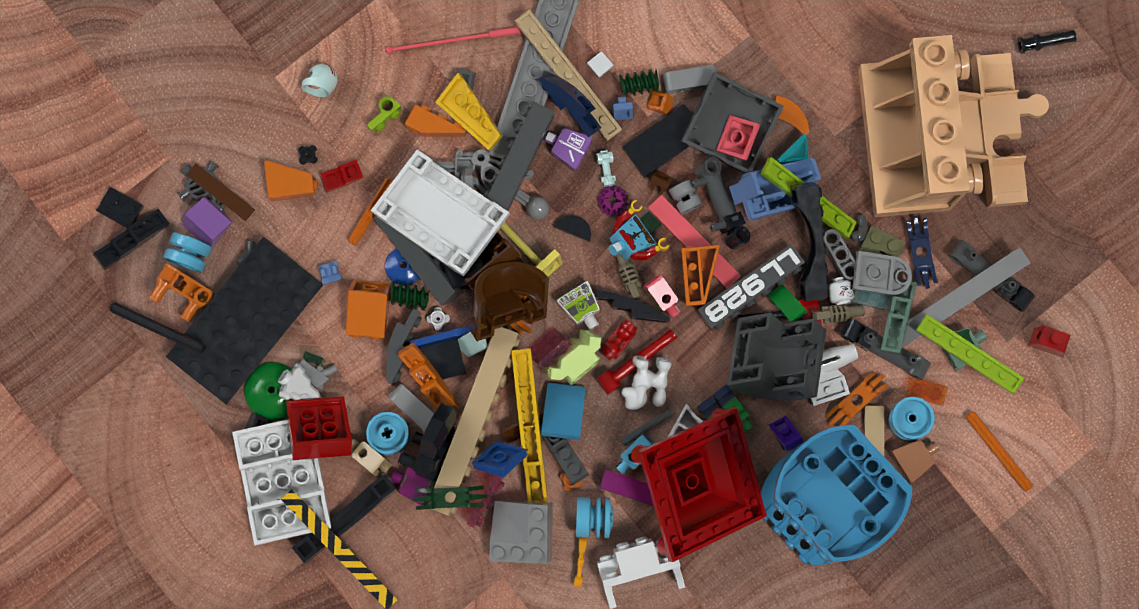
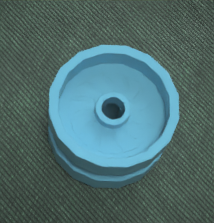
M172 233L169 242L179 250L167 248L163 258L186 269L203 273L206 263L196 256L209 257L212 247L193 237Z
M918 397L904 398L896 403L890 410L888 418L889 427L893 434L906 441L918 440L927 435L932 429L935 420L933 409L929 403ZM910 415H912L911 418H914V419H915L914 422H911V421L909 420V416H910Z
M383 412L374 416L368 423L366 430L367 441L370 446L379 454L385 456L397 455L404 451L411 437L410 428L406 421L398 414L392 412ZM387 431L392 432V434H390L391 438H387L385 436Z

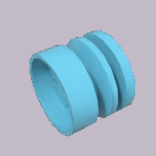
M577 497L576 537L589 538L591 529H595L596 538H599L600 529H604V538H609L613 526V508L610 498H605V506H601V497H598L596 506H592L590 497Z

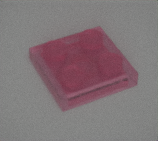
M552 328L530 347L532 361L541 369L550 366L556 357L565 353L572 344L558 330Z

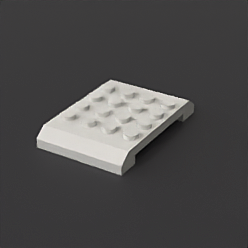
M419 150L415 151L371 209V212L383 222L462 276L467 273L510 215L507 210L485 198L434 163L431 158Z

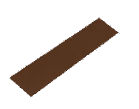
M195 164L187 173L189 178L244 221L255 211L254 208L199 165Z

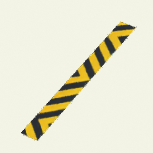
M292 489L281 498L287 507L385 609H389L398 601Z

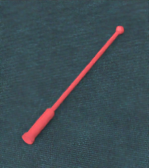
M517 26L491 30L489 33L399 47L387 46L385 52L390 54L392 51L483 37L496 38L516 34L521 35V32Z

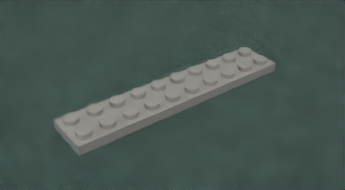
M539 0L534 16L563 52L580 0ZM526 39L497 127L503 136L492 151H489L490 157L500 160L504 156L507 157L509 150H507L511 140L515 141L518 135L516 134L517 127L520 123L523 124L526 119L524 113L527 107H531L533 102L545 107L549 94L542 88L538 79L549 72L554 74L528 39Z

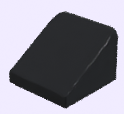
M251 413L245 429L270 424L273 420Z

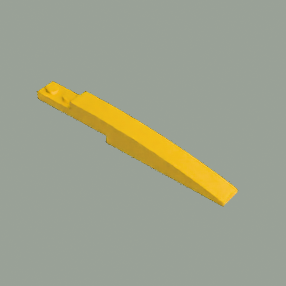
M531 348L511 350L521 447L526 449L527 456L523 459L528 502H548Z

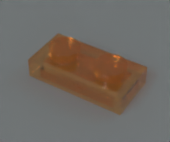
M909 378L905 397H918L928 403L943 406L948 387Z

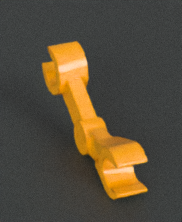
M579 538L578 549L580 555L578 557V572L575 575L574 587L582 588L583 575H581L587 538Z

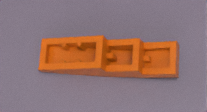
M414 342L398 352L399 358L410 369L409 374L421 386V392L436 409L444 402L457 406V409L459 408V404L443 379Z

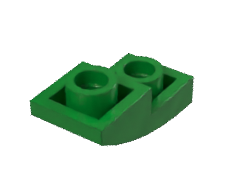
M783 284L768 295L770 301L790 322H796L807 313L806 309Z

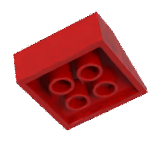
M344 396L286 401L293 460L351 455L352 437Z

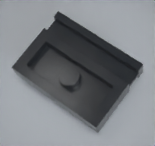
M109 187L96 211L127 228L136 221L144 206Z

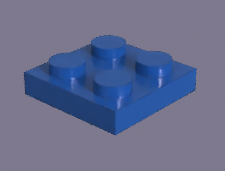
M496 440L472 462L473 468L504 478L527 456V452L524 448Z

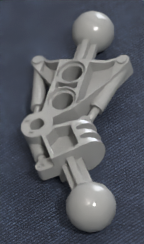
M458 150L455 162H436L433 157L426 155L447 172L455 173V177L461 180L462 175H465V169L473 168L474 186L480 190V194L483 196L493 186L491 184L492 180H488L485 176L488 173L495 175V173L499 174L500 172L499 169L490 164L491 162L500 165V161L490 158L485 150L467 153ZM475 170L481 171V184L483 187L480 185L479 180L474 177ZM528 170L523 182L534 177L533 170ZM520 189L518 190L515 200L526 207V213L530 218L541 220L548 215L550 206L545 198L540 196L530 197Z

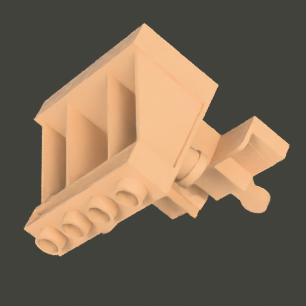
M952 35L913 38L909 43V50L879 63L860 65L858 73L874 217L950 211L967 193H982L983 175L987 208L1023 205L1028 202L1024 170L1026 155L1017 153L1007 157L999 156L993 149V141L997 139L1019 140L1022 134L1020 117L1040 118L1049 109V103L1046 97L1041 94H1034L1027 99H1018L1017 93L1019 90H1015L1011 53L981 56L978 53L974 54L971 60H969L968 51L966 49H957L954 52ZM971 61L974 93L958 91L957 78L959 80L969 78Z

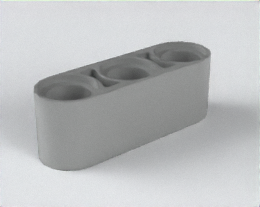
M710 65L664 73L665 93L674 94L706 89L712 74L718 73L717 66Z
M834 229L827 230L823 236L827 254L840 277H844V280L852 282L854 276H847L845 269L851 268L854 271L855 260L839 232ZM826 236H834L836 242L833 244L828 243ZM836 252H843L845 259L838 260Z
M400 383L388 398L425 431L434 413Z

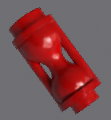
M627 319L621 322L601 347L603 350L601 354L608 360L612 358L616 360L636 335L638 328Z

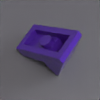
M786 415L769 424L783 450L789 451L804 442L802 436Z

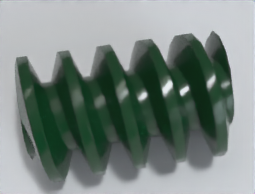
M648 69L647 75L642 70L640 76L633 72L632 78L629 73H626L625 79L619 74L621 92L626 97L629 96V91L632 92L633 96H636L637 90H639L641 95L644 93V89L648 93H651L652 87L656 92L659 90L657 69H655V74H653L651 69Z
M392 281L389 293L391 305H395L398 301V305L402 307L405 302L406 307L410 308L413 303L414 309L417 310L419 305H421V310L425 311L429 302L430 290L425 292V286H423L418 291L417 285L411 290L409 283L403 288L402 282L396 287L395 281Z

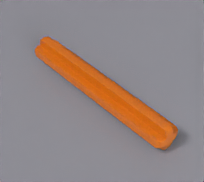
M386 178L349 236L348 242L356 246L374 219L375 215L371 212V209L393 182L391 179Z

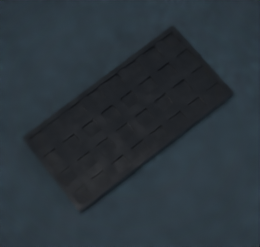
M263 237L184 333L206 345L204 353L199 354L176 343L165 357L227 405L321 289L323 284Z

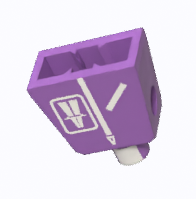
M563 128L559 136L549 131L545 138V142L553 145L551 155L575 173L593 140L592 137Z

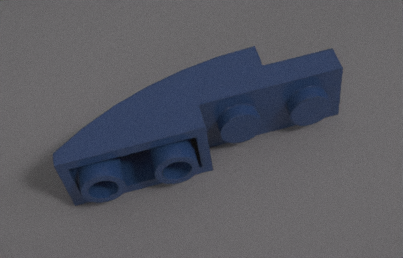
M550 72L538 79L542 88L553 99V103L560 110L567 107L570 115L575 118L581 130L588 137L601 129V126L591 114L596 108L575 86Z

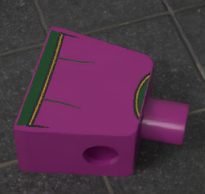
M410 467L407 468L405 474L394 471L391 482L401 485L398 493L410 500L413 497L431 496L432 493L415 492V488H434L437 478L433 481L416 475L413 468ZM414 501L419 505L428 504V502Z

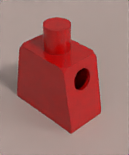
M1047 326L1035 327L1028 346L1063 358L1071 335Z

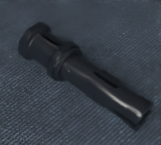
M1074 30L1045 36L1035 34L1033 37L1024 39L1019 37L1017 45L1020 54H1025V51H1040L1043 47L1076 42L1077 36Z

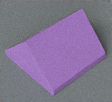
M203 197L185 213L183 226L198 240L211 246L212 249L233 223L230 218L206 197Z

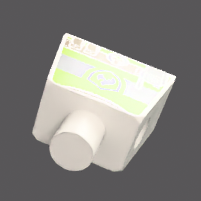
M588 281L556 300L558 306L576 325L585 322L589 330L599 325L594 315L600 309Z

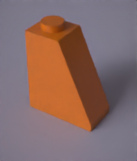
M264 161L268 199L271 202L316 196L315 190H319L318 180L314 179L311 173L271 161Z

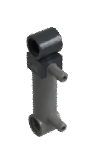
M708 158L696 168V175L699 179L693 180L691 186L693 188L706 186L720 219L717 223L710 225V230L712 232L720 230L721 234L727 233L725 236L726 245L730 249L736 250L748 243L751 235L749 230L743 226L746 224L741 211H736L720 174L722 169L720 162L715 158Z
M959 240L949 253V257L955 263L964 266L976 276L993 265L964 240ZM1012 276L993 288L997 291L996 294L1006 302L1008 301L1021 312H1024L1035 298V295L1029 289L1022 286Z
M852 318L846 321L839 334L845 340L854 343L865 351L872 352L920 381L923 380L931 365L925 358L914 355L903 348L900 354L882 351L883 337L878 335V332L867 326L865 327L862 323Z

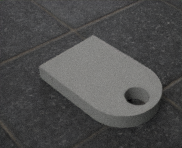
M856 252L852 290L884 295H898L910 286L912 272L907 262L903 259L870 252ZM899 272L904 273L906 276L904 283L897 279Z

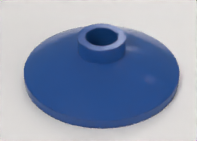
M398 249L389 254L386 259L385 270L391 281H395L396 284L402 282V285H407L408 283L416 282L420 278L412 270L406 259L401 256ZM402 262L407 263V267L404 269L400 267Z

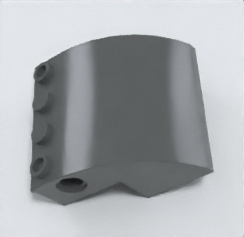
M772 313L738 318L727 386L746 395L769 400L787 401L817 397L827 329L815 318L782 324Z

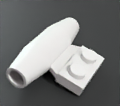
M854 344L824 349L817 397L810 398L813 406L850 394L845 377L838 369L858 359V353Z

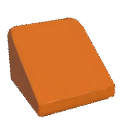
M652 91L647 109L669 115L674 98L668 93Z

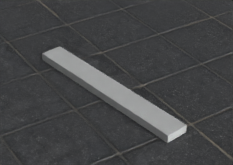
M1019 247L911 318L908 322L902 348L921 336L915 330L926 314L941 323L1029 265L1030 261L1022 249Z

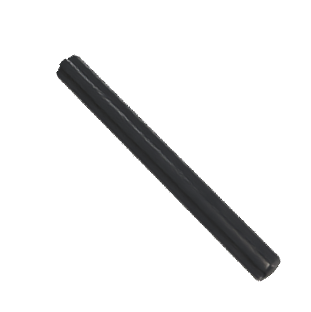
M116 302L112 303L110 307L112 313L199 354H203L206 349L204 343Z

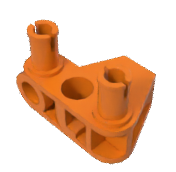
M166 263L156 278V282H158L149 296L150 299L158 304L168 289H173L186 297L189 302L179 316L191 322L198 308H204V306L210 303L213 291ZM202 292V296L198 298V294Z

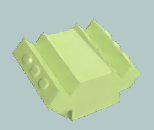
M580 329L579 338L570 337L569 342L557 352H552L551 361L542 360L541 371L550 379L562 380L565 378L570 385H573L600 362V357L595 352L600 349L601 337L591 330Z

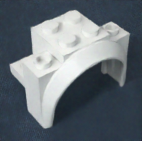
M646 536L635 539V543L622 542L617 544V548L613 549L614 554L612 556L611 554L600 557V561H597L609 608L617 607L612 586L672 569L678 588H685L679 560L669 562L667 556L661 555L658 552V541L654 544L652 539H648ZM618 567L620 570V574L616 573Z

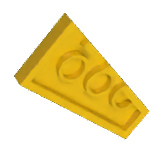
M457 73L435 103L461 124L484 147L492 151L503 135L461 73Z

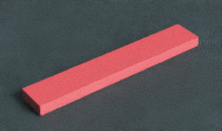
M662 195L648 207V210L685 247L710 245ZM718 253L713 276L728 289L741 278V275Z

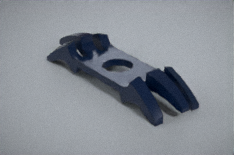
M914 216V235L910 220H906L915 279L917 286H921L919 271H921L926 289H929V269L934 284L938 283L929 242L927 217L923 218V234H921L918 217ZM924 247L927 255L924 258L918 257L916 254L917 248Z

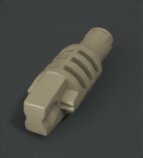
M620 253L617 254L616 257L620 265L619 273L627 292H631L633 299L643 297L640 288L643 285L635 264L630 262V259H623Z
M845 304L823 306L821 312H812V319H823L824 324L843 322L849 318L864 316L865 308L863 305L847 306Z

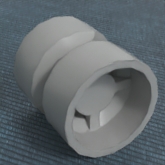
M691 180L682 182L669 190L673 200L678 202L676 206L681 215L703 205L699 195L694 193L696 189L691 186ZM689 196L690 199L684 202L683 199Z

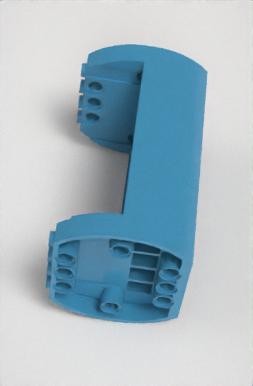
M855 425L837 426L814 435L790 451L770 470L760 489L767 517L762 519L764 521L769 520L772 523V530L778 536L780 534L783 535L786 539L784 541L791 550L795 549L799 553L797 557L805 565L807 563L809 565H823L853 560L876 550L897 531L908 512L913 487ZM775 510L783 514L782 520L774 519L773 513ZM789 524L796 529L794 535L787 533L786 529ZM802 539L809 544V548L806 550L800 547Z

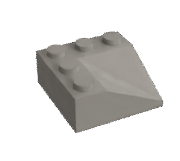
M495 500L490 536V561L548 564L551 562L553 502Z

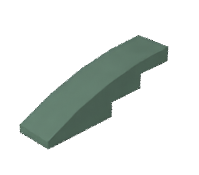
M911 282L910 286L903 293L893 296L882 341V351L901 353L916 292V282Z

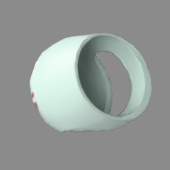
M317 64L308 71L311 77L302 81L301 88L312 96L328 97L338 83L337 73L330 65ZM308 85L317 86V87H320V88H319V89H313V88L309 87Z

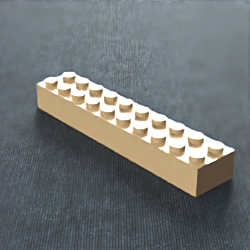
M504 327L495 329L494 336H492L434 488L466 487L463 483L465 478H469L473 469L470 466L472 459L475 460L480 451L477 446L479 441H484L487 433L486 429H484L486 423L490 424L494 414L491 411L493 405L497 406L501 395L498 391L500 387L504 388L507 381L505 373L507 369L511 370L513 365L511 350H518L521 344V339H519L517 332ZM448 492L445 495L446 502L449 504L454 503L456 495L453 492ZM458 507L430 510L451 517V514H456Z

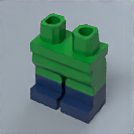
M727 384L697 406V410L706 420L710 419L713 411L720 407L727 410L736 407L739 411L744 433L753 427L748 418V412L737 400Z

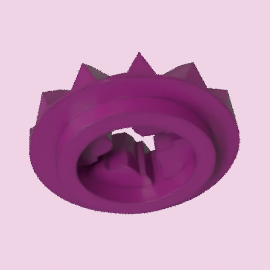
M608 186L599 194V208L606 215L618 216L628 206V195L617 186ZM615 193L616 200L620 202L615 203L613 208H611V202L606 199L612 198Z

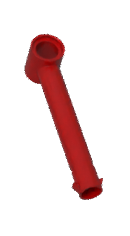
M670 329L635 356L646 357V360H649L676 340L677 336ZM633 357L615 371L611 372L609 369L596 379L607 395L621 386L619 381L637 369L633 364Z

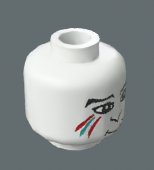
M844 277L832 279L833 283L829 284L828 291L830 302L836 305L850 304L854 298L851 281L844 280Z

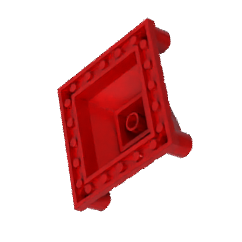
M732 407L728 410L718 408L713 411L710 419L702 423L696 424L651 446L637 445L633 448L631 458L635 464L643 466L663 536L658 541L657 550L661 555L667 556L669 562H675L767 517L738 408Z

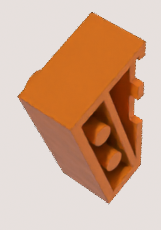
M720 244L681 248L686 306L706 304Z

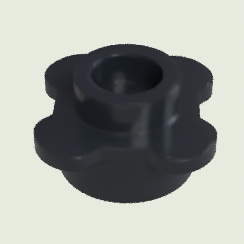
M316 146L299 147L300 164L317 163Z

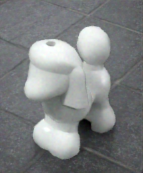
M634 356L633 364L637 367V373L633 378L632 387H625L621 392L625 397V407L630 410H637L643 407L647 401L646 390L650 387L656 388L652 398L653 405L661 407L666 401L665 388L667 386V374L672 365L671 360L665 357H657L656 367L658 371L653 373L648 370V360H646V357Z

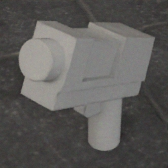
M302 360L300 363L297 361L294 366L297 363L305 369V374L310 378L311 384L321 390L324 388V384L330 380L327 376L338 371L335 364L326 369H323L321 366L315 369L305 360Z

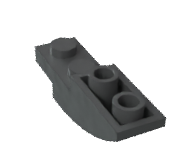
M414 308L405 325L397 322L389 342L386 373L388 383L391 385L394 382L398 383L402 376L400 370L403 365H406L399 358L398 352L405 348V344H410L409 341L413 338L411 333L414 327L418 328L422 321L420 317L421 312Z
M542 413L541 415H539L540 429H541V430H542V423H543V415H544V413ZM542 436L572 485L589 476L586 468L566 438Z

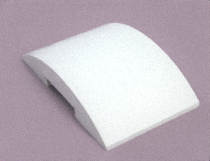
M288 420L232 432L255 546L312 533L281 500L291 489L331 529L330 513L319 458L292 459Z

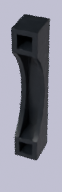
M813 182L790 185L792 205L803 217L809 234L808 259L798 279L799 296L804 301L828 298L829 283L826 279L828 266L825 262V255L827 250L823 242V236L825 235V228L822 224L823 208L820 205L822 190L819 184Z
M383 474L341 511L330 518V530L339 538L397 491L396 487ZM310 533L292 547L305 564L327 548L313 533Z

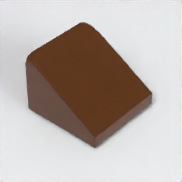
M518 422L501 429L507 444L521 438Z

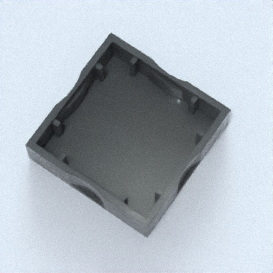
M715 72L711 76L680 143L711 158H715L744 174L752 172L763 150L764 142L773 130L784 106L761 94L750 92L740 84ZM729 115L760 124L747 161H741L716 151Z

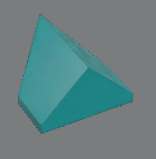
M803 134L777 159V162L782 165L809 159L807 136Z

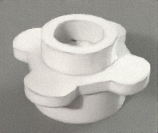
M439 307L435 308L434 312L427 316V322L432 323L436 330H441L442 326L450 320L449 315H445Z

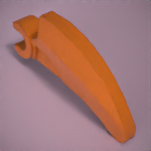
M777 95L775 102L784 106L778 119L792 125L802 134L808 135L809 124L803 111L794 102Z

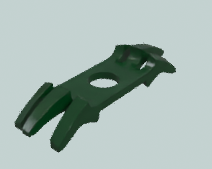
M483 486L415 488V492L432 493V495L413 497L412 501L432 502V505L416 506V510L484 507V503H469V500L488 498V494H469V491L484 489ZM448 492H453L456 495L454 503L449 504L446 502L445 495Z

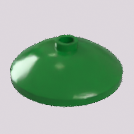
M266 363L257 367L249 376L245 384L244 394L249 408L255 414L270 420H279L287 417L286 401H292L293 399L285 400L278 396L282 386L278 383V380L285 370H292L290 367L281 363ZM275 387V392L269 393V388Z

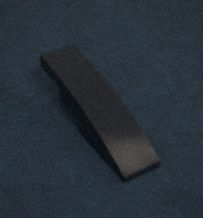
M157 209L127 227L125 232L110 240L109 244L94 252L93 256L103 270H106L165 229L169 222L161 211Z
M596 290L595 292L596 300L614 302V310L631 311V319L660 323L670 322L669 316L641 301L613 292Z

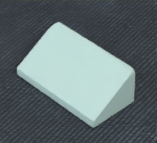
M471 332L458 339L460 350L468 358L488 348L486 339L476 341Z

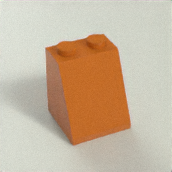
M353 280L348 290L346 335H351L353 338L366 336L373 340H380L385 337L391 283Z

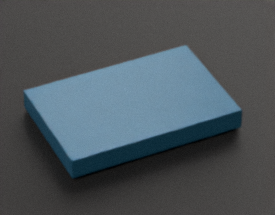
M556 383L547 384L541 436L580 440L586 387Z

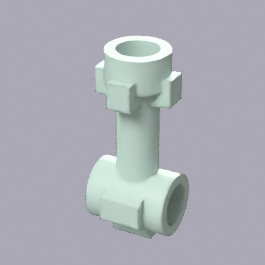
M600 151L596 153V161L598 165L602 164L604 177L601 178V183L604 184V187L614 186L616 177L611 175L609 164L613 163L612 151Z

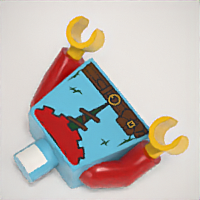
M634 200L631 203L630 209H626L615 220L612 228L613 235L610 237L612 244L609 246V251L614 256L620 253L625 260L631 258L633 260L646 261L658 254L660 250L667 251L669 245L662 247L660 244L665 242L666 238H661L658 241V245L655 246L657 243L636 214L632 215L634 212H639L642 209V206L639 209H634L633 204L637 202V200Z

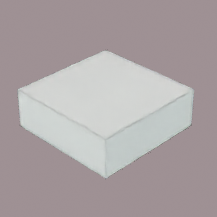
M602 51L587 63L598 78H601L614 67Z

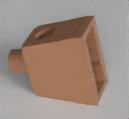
M918 440L889 453L910 484L935 463L932 455L940 450L934 441L925 446L921 440Z

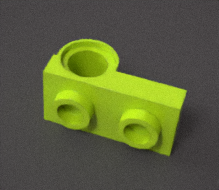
M383 97L380 100L379 108L381 113L367 124L368 129L373 134L376 131L378 133L386 127L388 121H393L400 116L402 108L393 98ZM386 103L393 104V108L390 111L383 109Z

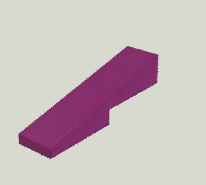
M605 470L600 489L654 506L650 489L646 482Z

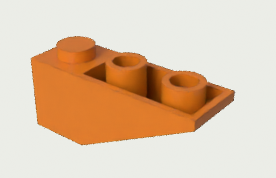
M415 104L405 122V127L408 130L422 137L466 136V130H464L461 124L448 122L447 117L439 113L437 115L431 113V109L424 105L419 107Z

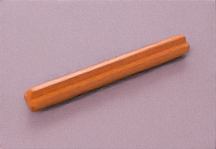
M970 412L966 416L968 422L1023 491L1026 492L1033 487L1031 481L976 412Z

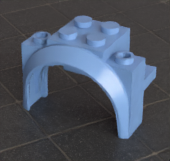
M813 158L782 164L805 183H814L821 180L816 160ZM762 169L743 174L738 181L739 183L729 187L734 205L743 203L748 220L755 221L795 209L792 205L791 197L760 174Z

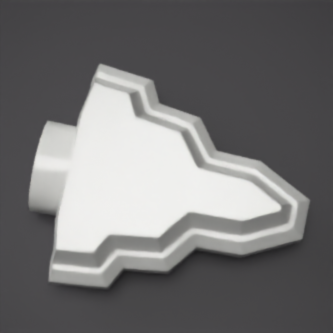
M298 363L291 371L285 370L278 380V383L282 385L278 396L285 400L290 398L293 400L322 398L319 391L311 385V380L305 374V369Z

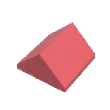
M729 115L716 151L741 161H747L760 124Z

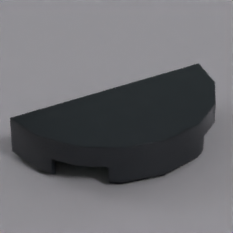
M566 216L555 225V228L590 242V226L581 217Z

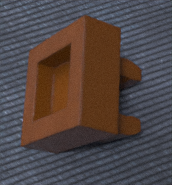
M656 170L650 180L652 182L650 190H653L658 185L661 187L659 194L662 195L665 189L669 188L673 177Z

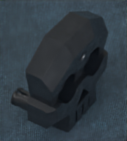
M446 402L441 403L432 416L425 433L422 434L416 431L412 438V443L420 445L418 457L402 451L398 463L413 468V471L418 476L435 481L441 471L456 432L454 427L459 419L457 406Z

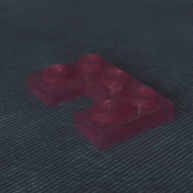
M494 476L487 488L486 494H488V498H484L480 502L484 503V507H476L467 523L468 526L473 529L477 526L481 527L486 518L483 516L486 509L490 511L495 503L493 497L496 492L500 494L505 486L503 477Z

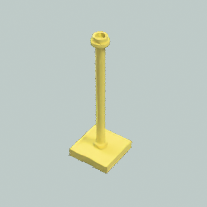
M505 222L500 227L536 265L535 267L543 271L548 277L563 264L560 254L555 249L545 259L541 260Z

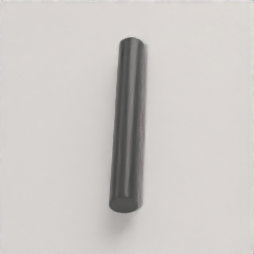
M667 409L620 439L624 446L671 417L673 415L670 409Z

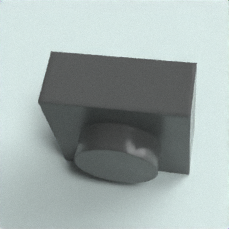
M456 68L455 76L457 73H461L473 91L476 73Z

